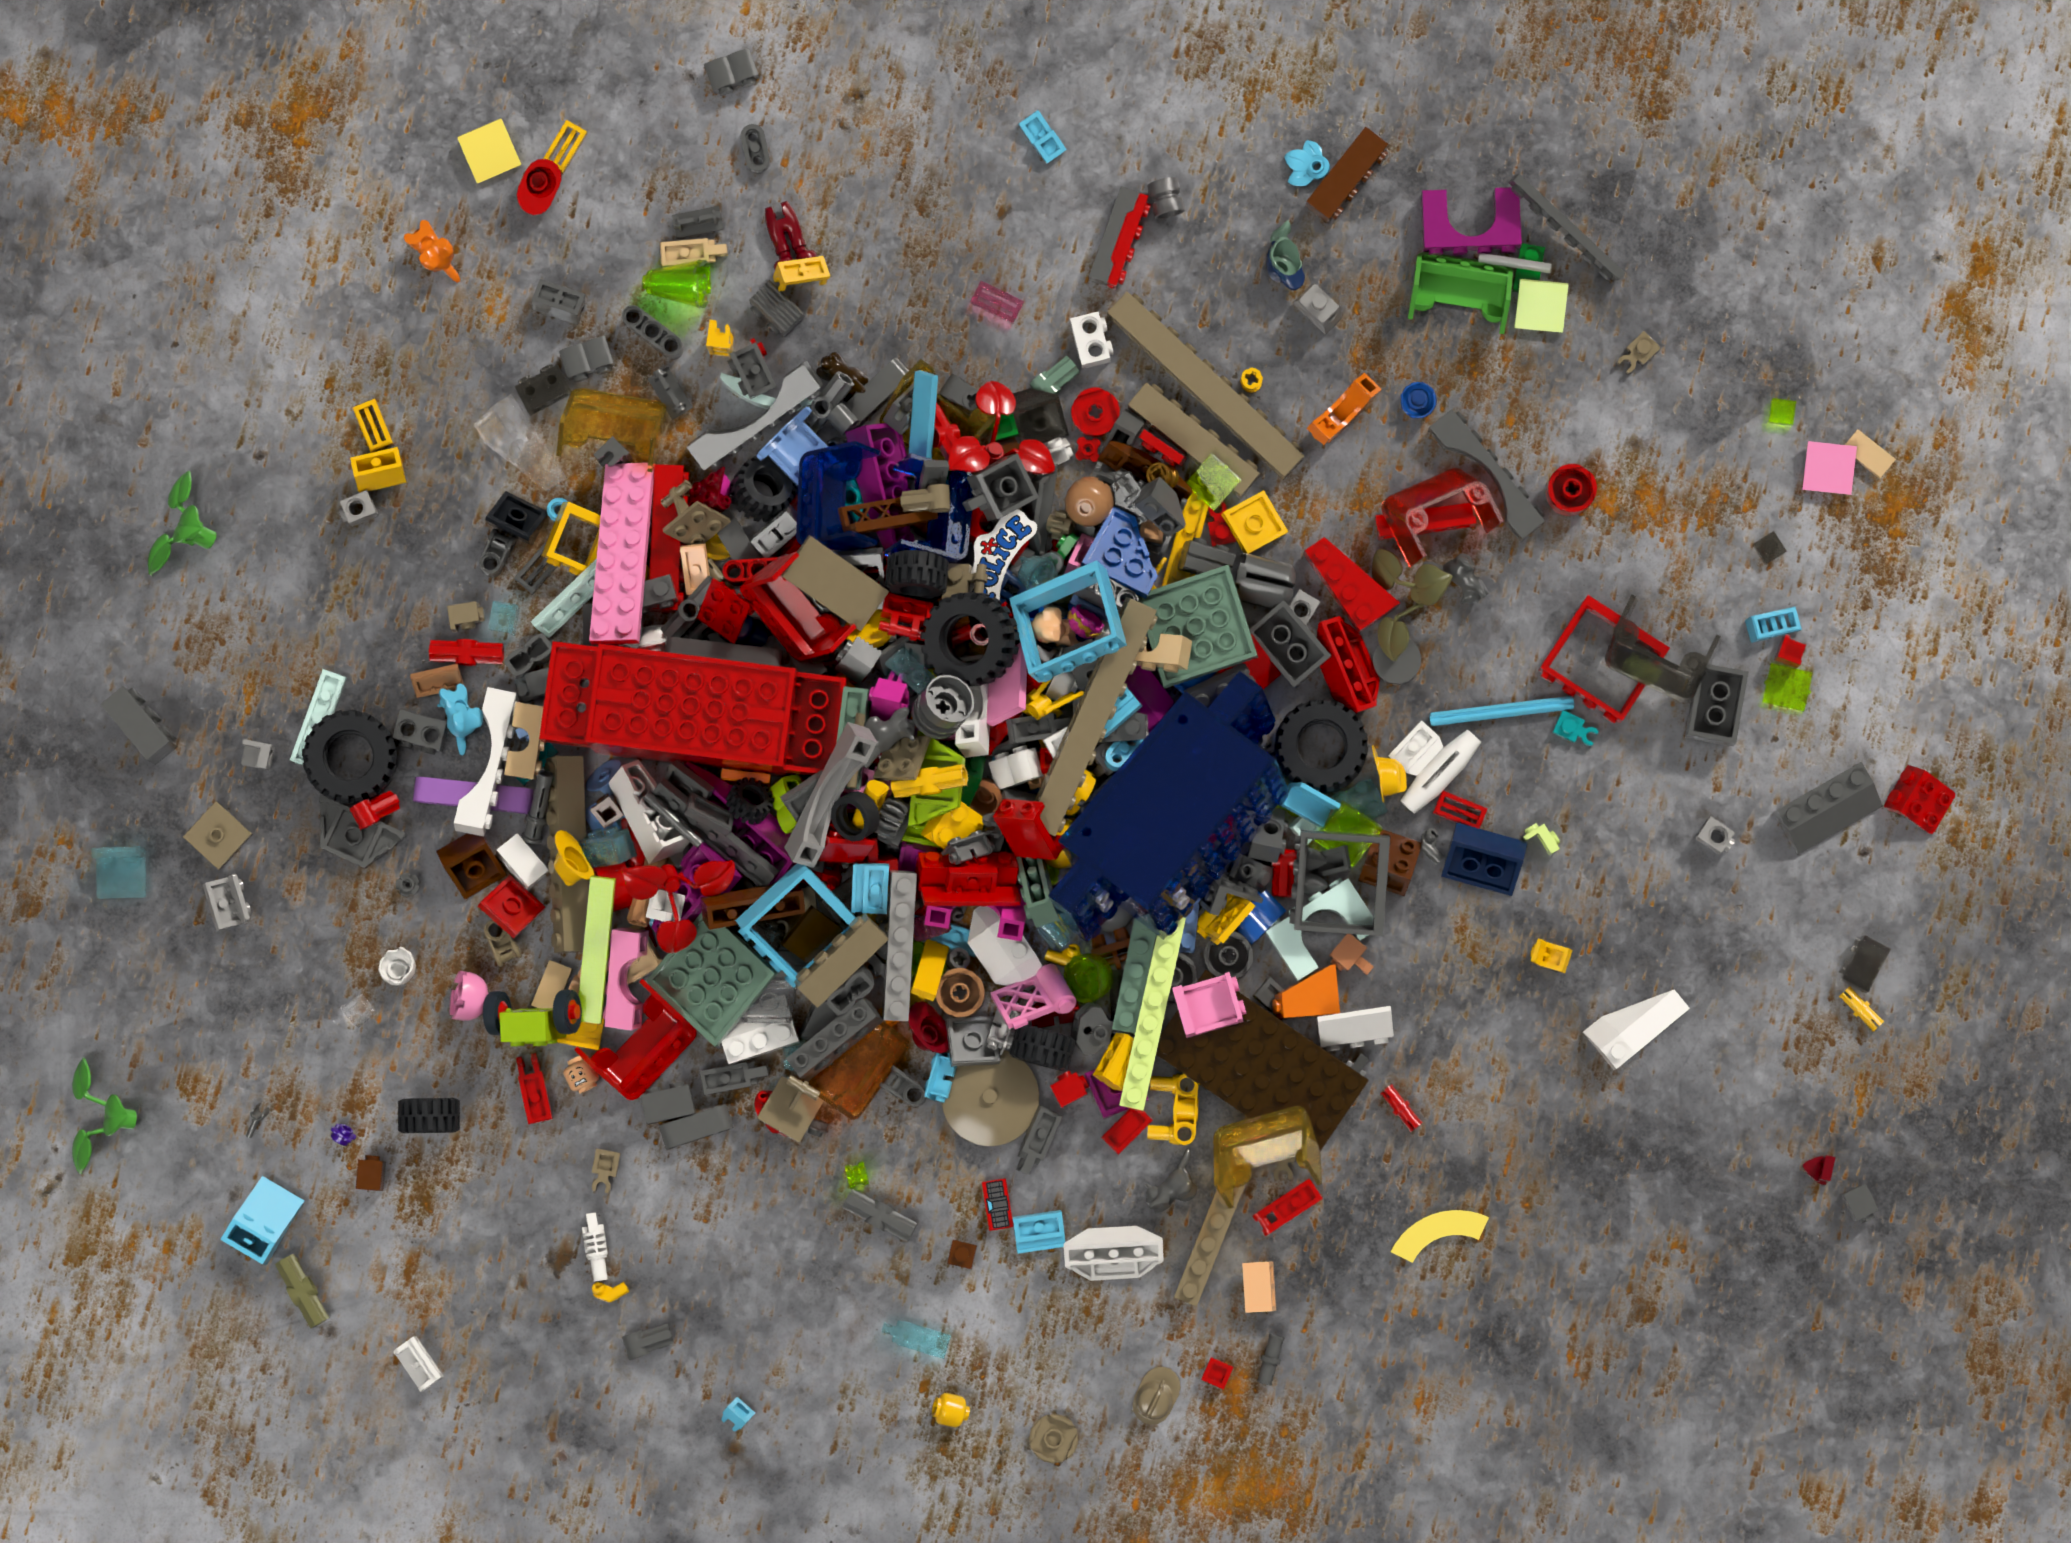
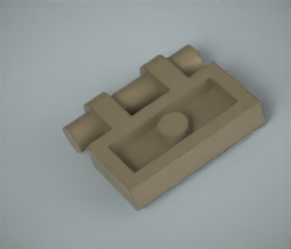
M949 564L946 593L942 595V599L957 593H968L970 584H975V593H983L984 584L988 580V574H986L987 565L977 564L976 572L972 574V566L970 564Z

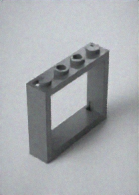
M1301 830L1300 836H1295V850H1299V859L1294 860L1293 875H1297V885L1292 884L1291 899H1296L1295 909H1290L1289 923L1294 924V930L1383 936L1390 837L1386 835ZM1308 839L1379 843L1373 925L1302 921Z

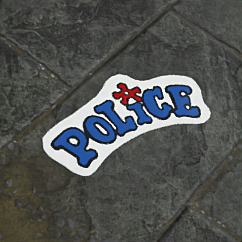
M1019 509L1002 517L992 532L978 536L974 542L972 574L976 572L977 564L987 565L986 574H988V580L984 584L983 593L989 594L990 598L1000 600L1002 581L1011 560L1037 531V524L1029 520L1025 513ZM970 584L969 592H974L975 584Z

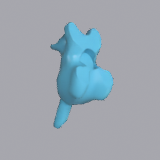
M457 684L454 692L449 689H440L438 694L441 699L437 706L445 709L447 728L450 733L456 736L459 754L463 756L466 750L465 737L476 728L481 727L483 724V713L479 708L469 707L466 687L463 684Z

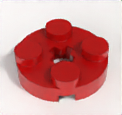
M1093 387L1080 392L1072 405L1071 416L1074 425L1082 434L1100 437L1111 432L1114 423L1120 416V408L1115 396L1102 388ZM1093 406H1096L1097 409H1102L1103 413L1099 414V418L1089 415L1088 412L1092 411Z

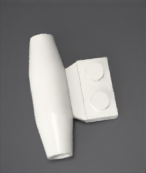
M1421 720L1388 755L1390 759L1399 761L1407 774L1416 776L1400 801L1412 813L1418 812L1439 796L1466 767L1480 746L1481 741L1469 730H1466L1443 747L1440 737Z

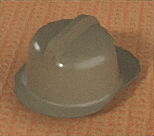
M1156 1367L1148 1371L1143 1377L1132 1403L1133 1412L1143 1423L1150 1425L1159 1424L1170 1414L1181 1388L1180 1380L1176 1373L1170 1368Z

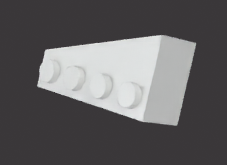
M639 760L622 765L609 781V786L648 863L652 864L682 852L690 841L643 799L649 791L652 793L658 784Z

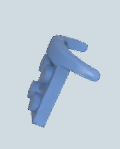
M808 406L789 421L756 455L760 461H763L768 456L803 492L839 459L804 423V420L812 412Z

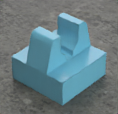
M736 1397L722 1412L721 1420L723 1422L727 1421V1419L731 1420L735 1424L732 1430L737 1431L753 1417L755 1412Z

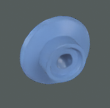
M612 759L599 766L588 778L586 789L591 792L601 790L603 794L612 792L609 781L622 766L621 761Z

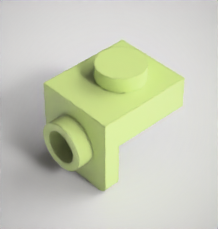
M1535 823L1524 830L1526 835L1522 837V840L1527 841L1537 835L1549 856L1560 849L1558 847L1560 841L1553 830L1549 832L1545 824L1538 826Z

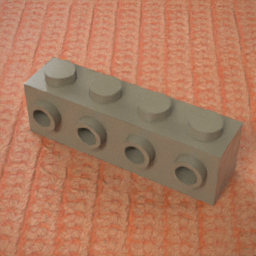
M864 914L862 917H856L844 934L840 933L833 939L831 947L826 951L819 952L813 960L814 963L808 969L806 967L803 968L796 975V980L794 981L796 987L817 1008L889 940L885 932L867 914Z

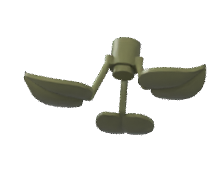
M1379 549L1376 550L1373 557V579L1385 590L1392 589L1395 583L1412 587L1411 598L1416 602L1412 607L1397 614L1394 620L1390 617H1384L1378 627L1377 635L1382 651L1388 658L1397 661L1398 657L1407 648L1409 642L1408 628L1399 619L1417 608H1422L1423 605L1430 606L1437 603L1448 588L1453 576L1432 564H1424L1416 572L1415 583L1401 581L1398 579L1403 571L1400 559L1389 550Z

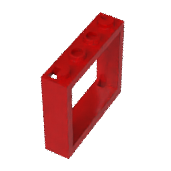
M1587 595L1538 671L1542 673L1541 677L1552 684L1555 681L1562 685L1561 690L1572 697L1577 695L1582 698V704L1591 710L1597 708L1604 713L1602 716L1606 720L1614 724L1616 721L1621 723L1670 647L1590 595ZM1586 610L1656 654L1619 712L1550 668V665Z

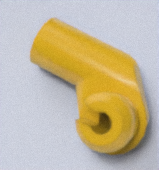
M596 1282L592 1285L593 1295L597 1299L608 1303L630 1292L625 1282L615 1287H610L602 1282Z

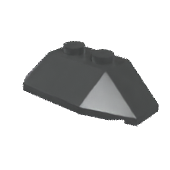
M1054 464L1055 471L1053 473L1038 474L1031 479L1039 498L1022 506L1021 510L1029 520L1037 524L1036 534L1029 539L1030 543L1027 546L1035 552L1036 558L1044 555L1046 552L1048 539L1046 524L1052 512L1058 464Z

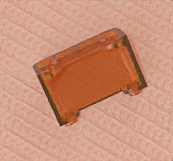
M882 1022L810 1081H807L809 1082L808 1085L821 1092L818 1096L849 1119L855 1120L862 1115L881 1088L879 1084L881 1082L884 1083L891 1073L892 1065L896 1067L908 1049L909 1041L891 1026ZM798 1075L796 1076V1078L801 1080L802 1082L806 1081L804 1079H801Z

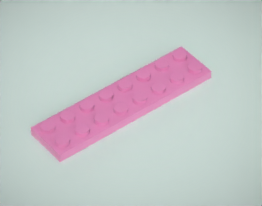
M653 462L622 463L611 467L605 464L589 636L591 645L639 644L654 483Z

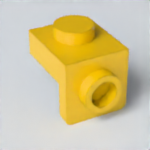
M1538 938L1536 944L1531 949V962L1540 967L1565 973L1573 950Z

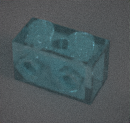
M613 826L603 830V832L599 828L588 832V837L580 840L582 851L592 868L620 864L637 856L628 828L618 829L617 826Z

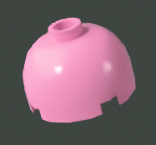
M459 971L454 980L458 985L451 992L450 1015H453L452 1019L470 1021L483 1013V1005L488 994V988L485 981L477 974Z

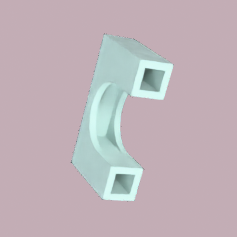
M1341 878L1337 879L1329 885L1330 890L1324 894L1317 892L1308 898L1310 903L1303 907L1302 921H1305L1313 913L1331 911L1342 917L1346 924L1373 925V915L1348 878L1344 881ZM1290 916L1283 921L1278 918L1265 934L1298 982L1319 967L1303 944L1301 930H1294V924L1289 923ZM1354 934L1359 941L1369 936Z

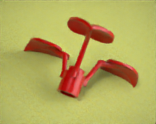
M996 381L985 383L978 390L975 402L978 409L984 414H996L991 441L986 446H981L978 439L973 436H963L957 439L949 453V471L980 472L1003 457L1018 453L1027 473H1053L1055 466L1051 453L1047 446L1038 440H1023L1019 444L1018 449L1013 448L1004 454L1002 446L995 442L1001 414L1011 415L1014 412L1016 400L1011 390L1004 384Z
M733 860L703 863L693 874L695 883L686 878L682 872L678 874L676 868L671 864L661 867L635 866L622 869L627 891L635 899L645 900L652 898L657 894L658 888L667 891L674 922L665 921L661 923L657 930V941L663 951L677 953L688 947L696 938L697 929L694 923L686 919L679 921L673 892L680 888L681 880L694 889L700 888L702 895L706 897L716 896L724 892L733 880L735 873V863Z

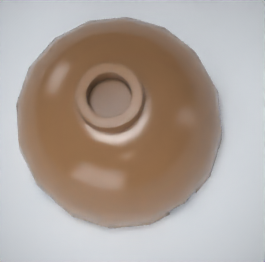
M1083 477L1076 480L1068 489L1065 497V510L1076 524L1084 527H1094L1103 523L1110 515L1114 506V494L1110 486L1098 480L1099 478Z

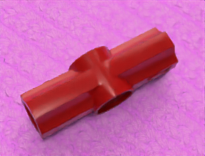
M936 402L933 448H939L945 460H948L954 442L961 436L960 430L956 424L949 423L940 405Z
M457 639L456 641L430 640V662H451L462 666H476L477 664L503 665V643H483L471 639Z

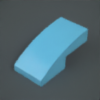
M1039 110L1018 123L1025 136L1046 163H1049L1067 150Z

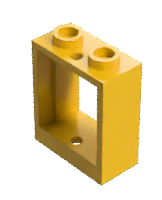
M563 502L541 556L548 558L546 563L558 568L562 564L569 567L568 572L579 576L597 559L599 530L585 565L559 555L554 551L569 515L600 528L601 515L571 502Z

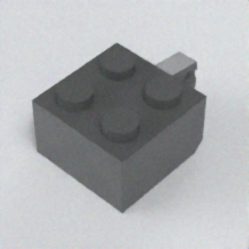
M1017 453L1005 456L989 465L985 470L968 476L967 480L973 490L971 491L973 497L962 504L966 512L979 507L984 512L987 520L992 521L1008 515L1039 498Z

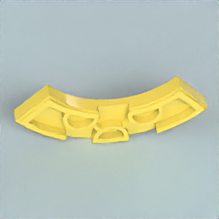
M1463 1210L1443 1211L1429 1215L1409 1227L1399 1237L1390 1252L1413 1263L1416 1256L1425 1246L1441 1237L1463 1235L1479 1240L1489 1217Z

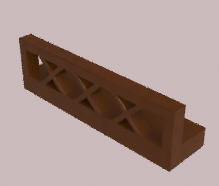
M901 497L838 508L844 537L925 524L938 519L937 513L929 511L904 513L901 506ZM891 504L900 510L897 516H891L887 512ZM870 508H873L880 514L877 519L872 520L867 516ZM850 511L859 517L858 521L852 524L849 523L847 512Z

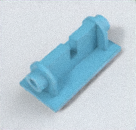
M936 1053L931 1061L932 1070L930 1077L925 1083V1097L933 1101L945 1103V1099H948L952 1082L945 1080V1077H954L957 1066L951 1067L949 1053Z

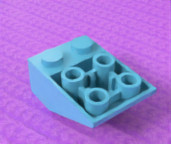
M262 1176L233 1217L220 1240L262 1265H267L305 1200Z

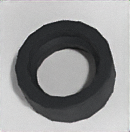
M859 791L850 792L835 801L831 809V819L834 828L838 834L853 842L861 841L874 833L879 826L880 814L878 807L865 793ZM848 803L854 805L861 812L864 820L863 829L857 828L850 821L847 814Z

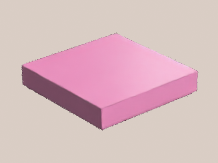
M1808 441L1802 490L1851 495L1857 446Z

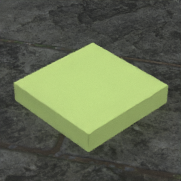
M1520 279L1514 328L1563 333L1568 283Z

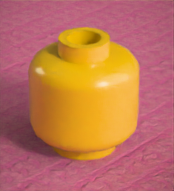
M943 1393L939 1398L936 1397L932 1406V1417H935L936 1422L940 1425L954 1428L959 1427L963 1420L967 1421L970 1413V1407L966 1406L964 1397L950 1393Z

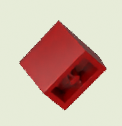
M829 824L825 847L818 861L862 863L874 847L875 840L870 837L854 842L847 840L838 834L832 824Z

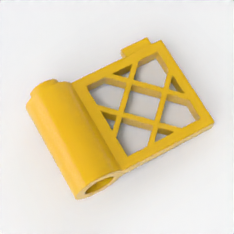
M1227 893L1226 906L1220 911L1219 916L1210 914L1205 910L1198 918L1196 932L1204 939L1209 936L1210 940L1216 945H1219L1220 942L1224 943L1255 908L1251 901Z

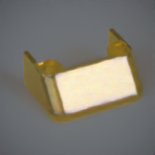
M585 388L574 389L569 396L559 422L556 456H562L565 445L578 448L586 444L588 438L608 441L613 436L620 444L635 446V454L641 459L648 460L647 472H652L659 455L667 407L664 403L654 400Z
M1294 1106L1227 1124L1218 1128L1214 1133V1186L1229 1209L1234 1208L1233 1189L1247 1184L1252 1176L1251 1169L1296 1157L1298 1165L1301 1168L1308 1169L1317 1185L1322 1184L1321 1153L1309 1115L1301 1106Z

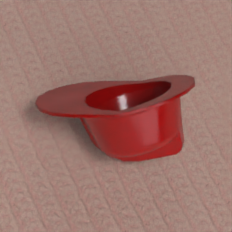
M538 159L532 162L523 173L517 190V202L521 209L528 214L538 215L547 211L555 197L562 179L561 171L553 161Z

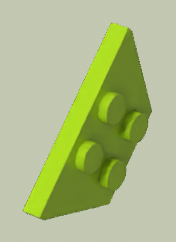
M918 731L917 736H926L921 731ZM931 738L920 769L929 767L944 768L958 764L965 765V758L938 740ZM962 787L942 790L941 793L933 795H912L908 825L917 826L960 808Z

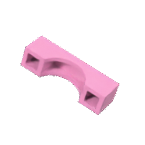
M626 927L612 930L609 945L611 947L610 957L608 958L607 965L609 975L605 986L607 1001L603 1010L605 1027L635 1030L642 1026L643 1003L637 1000L630 992L627 984V973L629 967L637 958L647 955L648 930Z

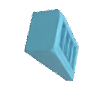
M1796 607L1754 615L1745 620L1751 643L1802 630ZM1784 615H1788L1791 625L1789 628L1787 627ZM1775 617H1778L1779 624L1781 627L1780 630H1778ZM1767 619L1769 622L1771 632H1768V628L1765 621Z

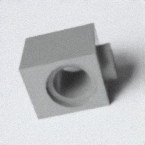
M367 490L340 501L342 506L339 509L341 518L344 523L348 521L352 527L379 516L372 497ZM355 504L363 505V511L359 515L351 513V509Z
M1299 589L1290 604V608L1293 611L1297 606H1304L1307 609L1308 614L1305 617H1299L1307 626L1320 601Z
M1710 816L1694 839L1719 855L1723 850L1725 852L1730 850L1735 842L1732 839L1735 832ZM1716 830L1722 833L1723 841L1721 843H1714L1711 840L1712 831Z

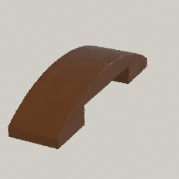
M1109 441L1097 459L1116 471L1120 470L1121 467L1131 471L1133 475L1149 483L1146 477L1148 468L1154 463H1162L1137 448L1115 441ZM1180 476L1176 486L1172 488L1177 494L1179 504L1183 498L1188 499L1193 492Z

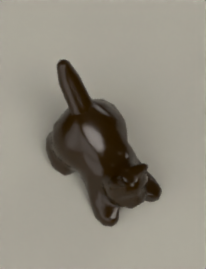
M832 352L829 356L821 359V367L816 369V374L820 378L830 382L836 372L840 371L843 374H847L855 384L844 398V402L850 400L855 392L865 393L866 389L863 385L868 383V376L858 368L849 367L837 352Z

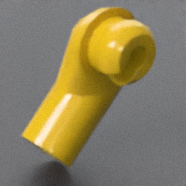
M1070 944L1068 948L1061 952L1048 948L1044 960L1061 966H1068L1080 957V947L1077 944Z

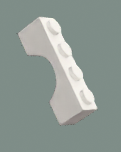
M983 655L961 657L960 659L964 662L974 663L979 661ZM988 684L969 687L975 701L974 708L969 717L956 731L955 745L965 758L989 755L990 725L987 724Z

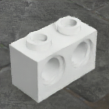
M1099 312L1070 318L1082 369L1109 363L1110 355L1114 353L1111 341L1105 340L1104 332L1108 331L1105 317L1100 318ZM1086 323H1093L1097 329L1095 332L1088 334L1084 332L1083 326ZM1093 346H1098L1102 349V354L1098 357H1093L1089 354V349Z

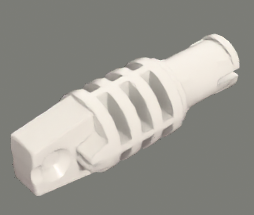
M595 1212L586 1214L587 1227H582L586 1258L591 1263L593 1281L608 1280L605 1263L608 1251L604 1225H598Z

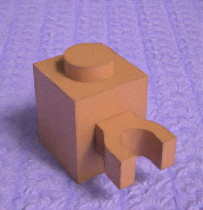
M1347 934L1329 955L1332 959L1330 963L1332 965L1336 964V969L1340 972L1343 969L1348 972L1353 965H1356L1363 973L1368 975L1374 968L1373 965L1361 957L1367 947L1351 934Z

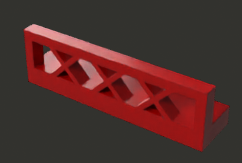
M1472 502L1375 515L1378 541L1474 528L1476 517L1473 515Z

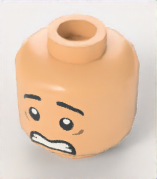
M581 1056L567 1061L569 1066L564 1069L563 1075L572 1091H578L581 1094L597 1086L596 1082L599 1080V1074Z

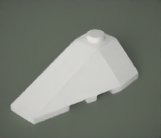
M1671 990L1604 1015L1584 1030L1583 1033L1611 1068L1615 1070L1690 1008L1675 990Z

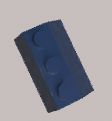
M1456 823L1441 877L1512 896L1524 861L1528 842Z

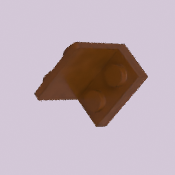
M1376 828L1374 835L1390 837L1386 890L1405 896L1419 856L1421 842ZM1379 843L1370 844L1358 879L1360 882L1375 887Z

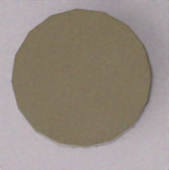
M1045 1415L1038 1419L1031 1428L1029 1436L1030 1446L1034 1454L1044 1462L1053 1464L1063 1462L1070 1458L1077 1448V1429L1072 1421L1063 1415Z

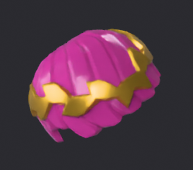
M1080 604L1076 605V607L1073 606L1069 610L1067 617L1070 628L1082 638L1098 637L1104 630V624L1100 618L1095 616L1094 613L1080 608Z

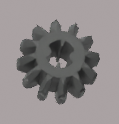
M889 796L879 811L880 822L875 832L883 838L886 837L890 840L895 838L906 818L909 805L899 798Z

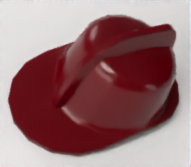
M919 1001L911 1005L908 1023L912 1030V1038L915 1045L923 1051H932L939 1054L947 1052L949 1047L945 1020L926 1002Z

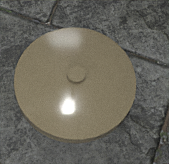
M1003 1051L1002 1056L1000 1055L999 1064L957 1066L954 1077H945V1080L952 1082L948 1099H945V1103H942L943 1112L953 1130L965 1140L982 1146H999L1012 1142L1029 1128L1039 1105L1038 1084L1029 1066L1024 1061L1013 1058L1009 1051Z

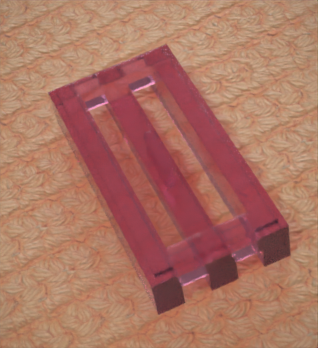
M980 281L970 303L1014 324L1024 301ZM985 289L997 296H1000L1016 304L1017 307L1015 308L1009 304H1006L982 292V290ZM978 298H984L1012 312V317L978 301Z

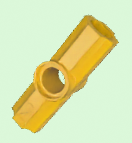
M963 764L944 768H923L919 770L916 780H891V790L895 798L918 794H938L942 790L967 786L968 773Z

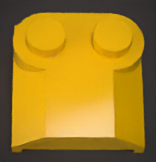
M961 802L960 808L929 820L921 835L944 850L948 846L947 843L953 838L961 837L963 839L975 831L981 830L982 832L983 816Z

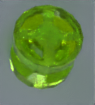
M864 1161L859 1162L855 1166L845 1165L850 1189L855 1188L859 1184L869 1185Z

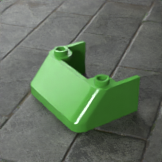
M1421 252L1417 255L1408 319L1413 320L1414 309L1426 311L1434 306V302L1482 309V315L1487 321L1493 323L1500 322L1499 334H1504L1511 301L1513 269L1506 266L1480 263L1475 259L1444 254L1429 255V252Z

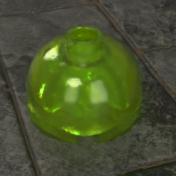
M1086 953L1071 958L1070 963L1066 964L1064 968V979L1077 1001L1090 1003L1099 1000L1108 993L1113 983V973L1109 963L1103 957L1094 953Z

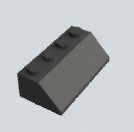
M1860 762L1779 808L1773 814L1798 855L1883 807L1873 780L1863 763Z

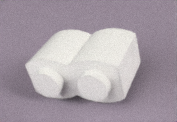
M1027 745L1012 749L1013 754L1009 755V752H1004L994 756L995 760L989 762L994 783L1000 790L1015 787L1044 776L1041 772L1036 748L1028 749Z

